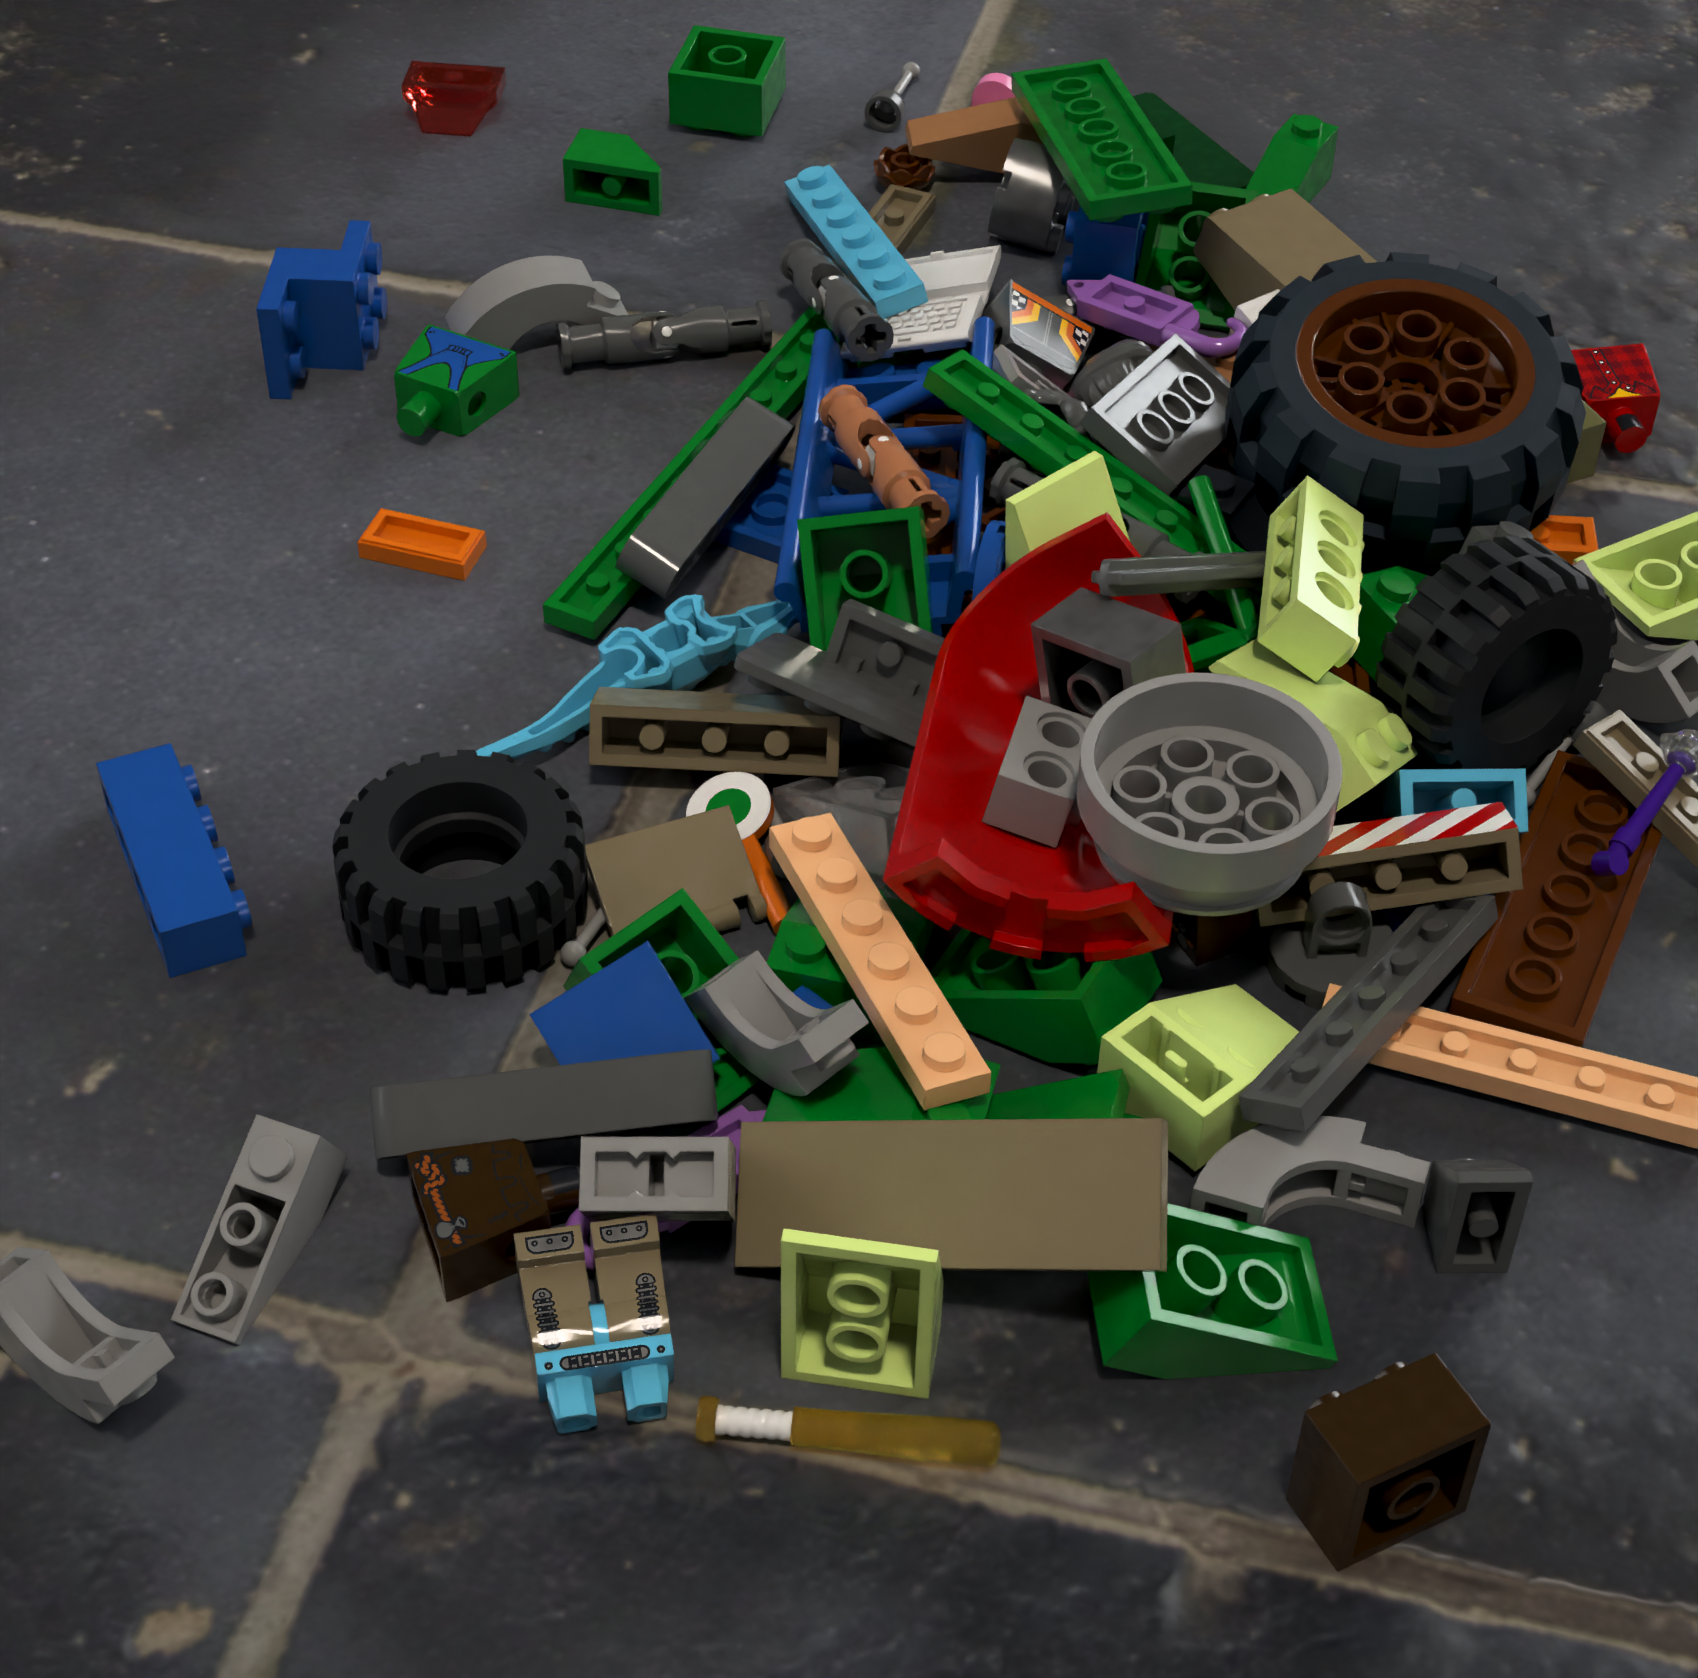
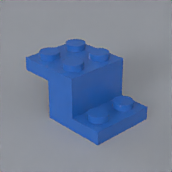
M349 220L341 250L276 248L256 308L270 399H291L297 378H304L307 368L364 370L369 350L377 349L379 342L378 319L386 318L387 291L385 287H378L377 275H380L382 270V247L380 243L373 242L371 221Z

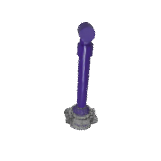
M1683 729L1677 733H1663L1661 735L1660 746L1663 761L1667 764L1668 768L1625 826L1618 828L1608 843V850L1598 851L1593 855L1591 867L1597 876L1623 875L1629 866L1628 858L1632 856L1641 843L1642 834L1650 825L1681 777L1693 778L1698 776V731Z

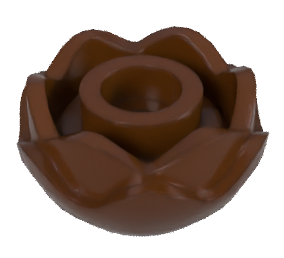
M903 144L896 149L885 147L880 152L878 160H874L875 175L885 189L889 185L894 184L922 191L929 185L936 166L932 167V159L910 155L908 144Z

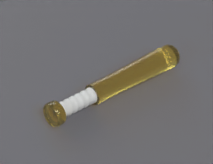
M711 1395L700 1397L696 1415V1439L701 1442H714L717 1435L728 1434L729 1436L739 1435L745 1438L780 1439L781 1441H789L791 1447L836 1450L976 1467H990L998 1461L1000 1455L1001 1430L995 1422L990 1420L843 1411L794 1406L793 1411L788 1412L784 1410L772 1411L771 1409L760 1410L759 1408H736L730 1405H720V1399Z

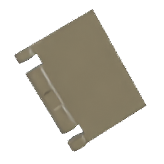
M729 805L585 845L587 867L611 937L681 888H684L718 933L741 926L740 913L734 903L739 900H747L748 910L754 922L768 919L765 899L760 893Z

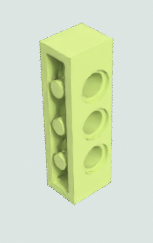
M1307 475L1269 518L1257 641L1317 682L1333 665L1339 668L1347 663L1355 653L1360 642L1358 619L1362 607L1359 599L1360 583L1363 578L1361 559L1365 545L1362 541L1364 515Z

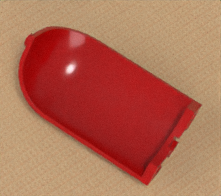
M1108 512L1042 544L1013 563L974 598L950 629L935 662L883 881L903 901L938 926L949 931L956 924L966 930L989 938L990 949L1041 960L1042 951L1084 953L1085 962L1115 960L1145 954L1169 946L1173 911L1153 905L1135 881L1119 884L1114 880L1101 863L1096 852L1094 840L1087 831L1082 819L1078 827L1065 823L1056 848L981 822L1026 695L1041 700L1031 624L1081 587L1100 594L1099 584L1092 583L1091 575L1093 570H1100L1103 559L1141 557ZM1165 594L1109 597L1179 623ZM1182 632L1186 673H1195L1191 655Z

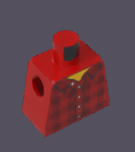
M1644 344L1571 350L1584 387L1581 395L1582 400L1607 422L1602 443L1613 442L1616 449L1622 453H1631L1641 448L1646 442L1647 437L1652 433L1660 402V389Z

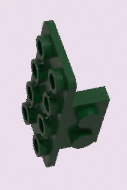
M1142 93L1133 96L1189 181L1246 189L1254 174L1253 171L1157 95Z

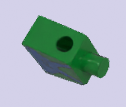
M431 324L424 328L395 369L394 374L398 409L396 419L400 428L408 435L414 437L421 436L429 427L455 436H466L520 396L517 355L515 351Z

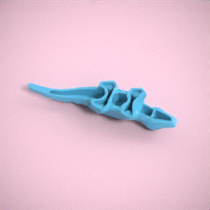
M693 594L680 597L664 611L665 621L643 632L632 627H619L614 630L598 646L600 663L583 677L552 710L528 727L477 750V756L490 757L492 752L510 755L513 759L517 760L536 751L548 752L553 744L561 740L570 743L575 739L576 732L582 729L589 731L590 703L599 687L690 691L720 665L726 666L730 661H734L739 652L773 633L786 634L795 623H800L790 603L780 600L748 606L738 610L735 614L710 617L704 610L705 602L702 595Z

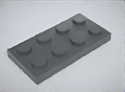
M1175 333L1093 405L1079 424L1090 433L1095 444L1106 452L1112 453L1123 464L1169 496L1225 441V411L1231 383Z

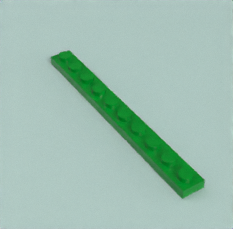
M809 306L543 603L544 623L593 640L601 634L642 586L615 568L617 559L626 542L746 397H750L786 419L804 399L814 334L819 329L830 330L823 319V314L817 315ZM834 334V336H835V338H836V340H837V342H838V344H839V346H840V348H841L842 345H843V342L840 341V340L837 338V336Z

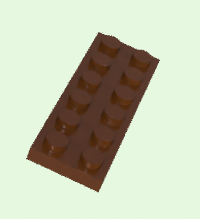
M1560 750L1557 751L1528 819L1529 832L1521 835L1519 840L1523 889L1496 894L1498 920L1474 945L1453 994L1448 1014L1583 1048L1663 834L1650 823L1641 836V843L1632 856L1628 858L1629 866L1623 875L1599 877L1593 872L1591 867L1593 855L1598 851L1608 850V843L1619 827L1625 826L1637 808L1586 758Z

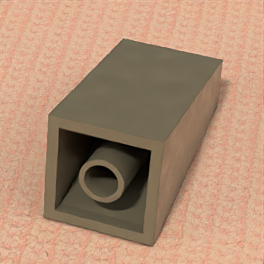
M1292 188L1273 195H1259L1249 203L1230 210L1227 208L1216 210L1203 222L1202 231L1192 250L1235 311L1240 304L1277 289L1281 291L1298 276H1302L1312 282V278L1325 263L1355 255H1360L1365 263L1377 262Z

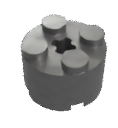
M1015 138L1003 170L1006 172L1001 187H997L988 233L1004 241L1056 255L1069 211H1073L1075 197L1071 196L1072 191L1043 144Z

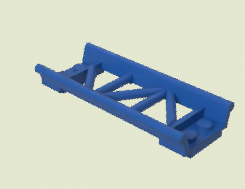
M983 316L974 322L972 342H970L968 353L992 369L995 323L991 318ZM819 329L815 332L774 585L775 597L782 602H789L799 619L801 633L809 632L797 519L887 510L875 493L830 496L834 464L855 471L858 470L836 442L835 433L819 419L818 408L820 401L834 387L853 385L866 397L868 407L877 411L884 421L907 411L949 409L940 398L923 387L928 368L939 363L942 359H928L917 364L891 365L889 363H875L863 368H849L847 360H843L841 357V348L833 332L828 329ZM964 416L962 424L891 429L905 450L952 447L953 451H960L958 479L921 468L930 480L931 490L936 491L949 504L950 515L945 526L954 522L951 554L928 555L934 634L938 636L943 635V624H954L963 613L964 592L973 589L976 560L980 548L987 433Z

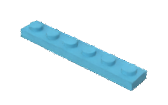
M830 164L824 167L812 166L806 168L797 177L784 182L789 200L847 278L871 302L881 318L885 319L929 302L922 280Z

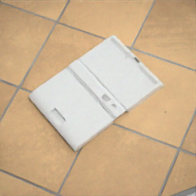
M1001 245L944 253V250L931 252L929 256L905 259L924 283L929 302L885 318L892 326L894 337L893 344L880 359L893 357L894 352L923 349L926 353L967 347L968 342H972L974 322L982 316L984 307L987 304L989 292L1001 258ZM843 342L840 351L842 359H849L851 363L860 362L861 360L857 356L852 355L847 349L846 343Z

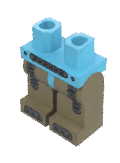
M656 1213L590 1223L591 1257L598 1303L591 1304L581 1224L514 1234L516 1266L537 1378L539 1402L548 1401V1407L558 1433L583 1431L596 1426L597 1412L594 1394L623 1390L627 1420L641 1422L661 1419L667 1416L669 1383L674 1381V1350L665 1295Z

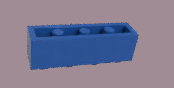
M171 743L96 763L107 812L169 978L247 956L242 929L253 926L248 903L242 889L230 891L228 885L235 883L231 862L224 846L213 849L211 843L217 842L218 836L208 805L196 807L195 802L201 801V794L192 765L180 767Z

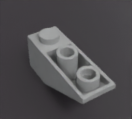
M256 1114L171 1320L239 1345L321 1223L348 1155L320 1135Z

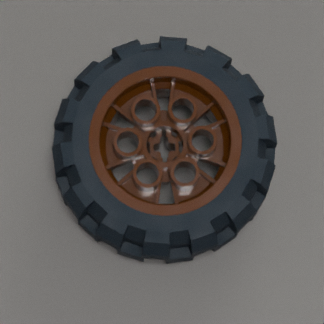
M1390 252L1385 262L1365 263L1360 255H1355L1325 263L1312 278V282L1302 276H1298L1263 307L1255 322L1244 332L1234 360L1226 405L1225 441L1233 456V467L1237 476L1256 483L1255 494L1264 511H1275L1308 475L1364 515L1362 541L1365 545L1362 552L1361 572L1372 573L1382 570L1383 566H1400L1433 576L1441 569L1440 563L1452 554H1459L1472 526L1499 525L1501 521H1509L1524 527L1530 532L1549 517L1565 490L1579 445L1586 416L1581 397L1584 387L1566 337L1554 336L1550 315L1524 292L1511 296L1497 288L1496 275L1460 262L1457 270L1429 264L1428 254Z

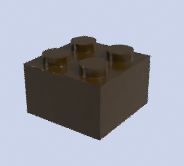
M1436 1352L1409 1365L1406 1362L1394 1363L1383 1369L1367 1384L1344 1394L1340 1391H1334L1323 1395L1304 1412L1286 1501L1336 1571H1341L1465 1512L1492 1423Z

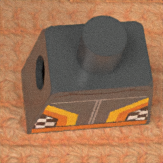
M1012 279L1007 282L982 313V317H989L995 323L994 350L1001 344L1060 389H1063L1075 375L1095 332V328Z

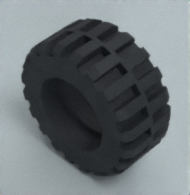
M1518 536L1494 537L1493 541L1480 540L1468 545L1467 552L1463 555L1452 554L1440 563L1441 569L1435 575H1426L1415 587L1418 591L1409 604L1403 602L1394 618L1397 623L1392 632H1386L1381 645L1384 658L1382 661L1377 662L1376 666L1377 699L1383 702L1390 713L1396 714L1404 721L1412 735L1413 747L1441 769L1526 768L1527 770L1538 763L1540 755L1544 752L1552 753L1563 743L1562 737L1571 727L1576 729L1586 717L1583 712L1591 700L1596 701L1604 687L1601 680L1604 673L1611 671L1615 658L1611 646L1617 644L1618 630L1615 622L1616 617L1610 597L1604 593L1603 587L1536 540L1520 538Z
M457 750V755L440 757L439 752L422 755L419 763L408 766L404 761L389 768L386 772V778L382 781L377 778L371 780L358 793L359 800L353 799L339 819L340 826L334 832L332 848L342 920L345 922L347 935L354 947L363 952L364 958L383 972L391 968L392 977L412 986L415 985L417 980L426 982L427 988L430 990L449 992L450 986H466L467 992L486 990V983L499 980L502 981L503 985H507L520 980L524 976V970L532 967L537 971L555 957L554 948L561 950L566 942L571 941L577 933L578 924L584 919L588 906V877L582 816L577 805L569 799V793L552 777L546 779L545 772L526 761L521 765H517L510 755L492 752L490 757L477 756L475 750ZM460 860H483L502 865L488 873L464 879H440L423 875L424 872L436 866Z

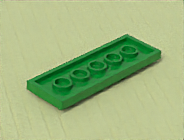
M1107 58L1011 73L1014 96L1089 221L1114 222L1122 219L1124 215L1142 212L1164 214L1171 212L1175 207L1192 205V183Z

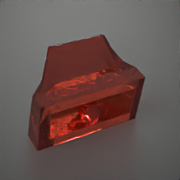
M411 61L402 83L403 99L413 108L423 133L471 137L486 113L498 104L506 86L505 67Z

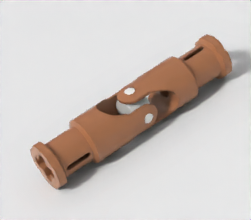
M840 385L832 388L819 404L818 414L821 422L835 433L838 445L862 477H867L868 482L873 487V492L886 509L914 506L923 508L926 539L937 535L939 530L948 522L950 515L949 504L936 491L931 490L929 478L904 449L901 442L878 412L868 407L866 397L855 386Z

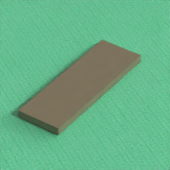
M1163 1118L741 1122L735 1267L743 1269H781V1237L784 1228L939 1250L941 1269L949 1271L1167 1272L1168 1121Z

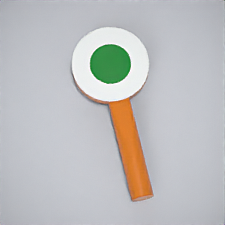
M728 772L717 775L703 783L694 792L687 806L686 817L723 806H730L760 893L767 905V918L777 934L782 919L791 909V906L758 841L767 831L773 820L775 810L773 798L766 784L752 774Z

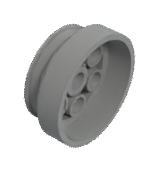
M1173 674L1146 680L1125 689L1108 700L1092 717L1085 729L1081 742L1077 805L1081 819L1094 840L1096 852L1101 863L1119 884L1135 881L1153 905L1173 912L1197 916L1233 915L1257 909L1279 898L1292 887L1303 869L1323 850L1333 831L1342 784L1343 768L1337 744L1331 733L1308 708L1289 695L1265 684L1226 674Z

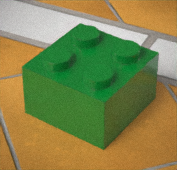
M694 25L668 72L670 124L686 126L696 131L710 129L732 132L739 137H762L786 88V37Z

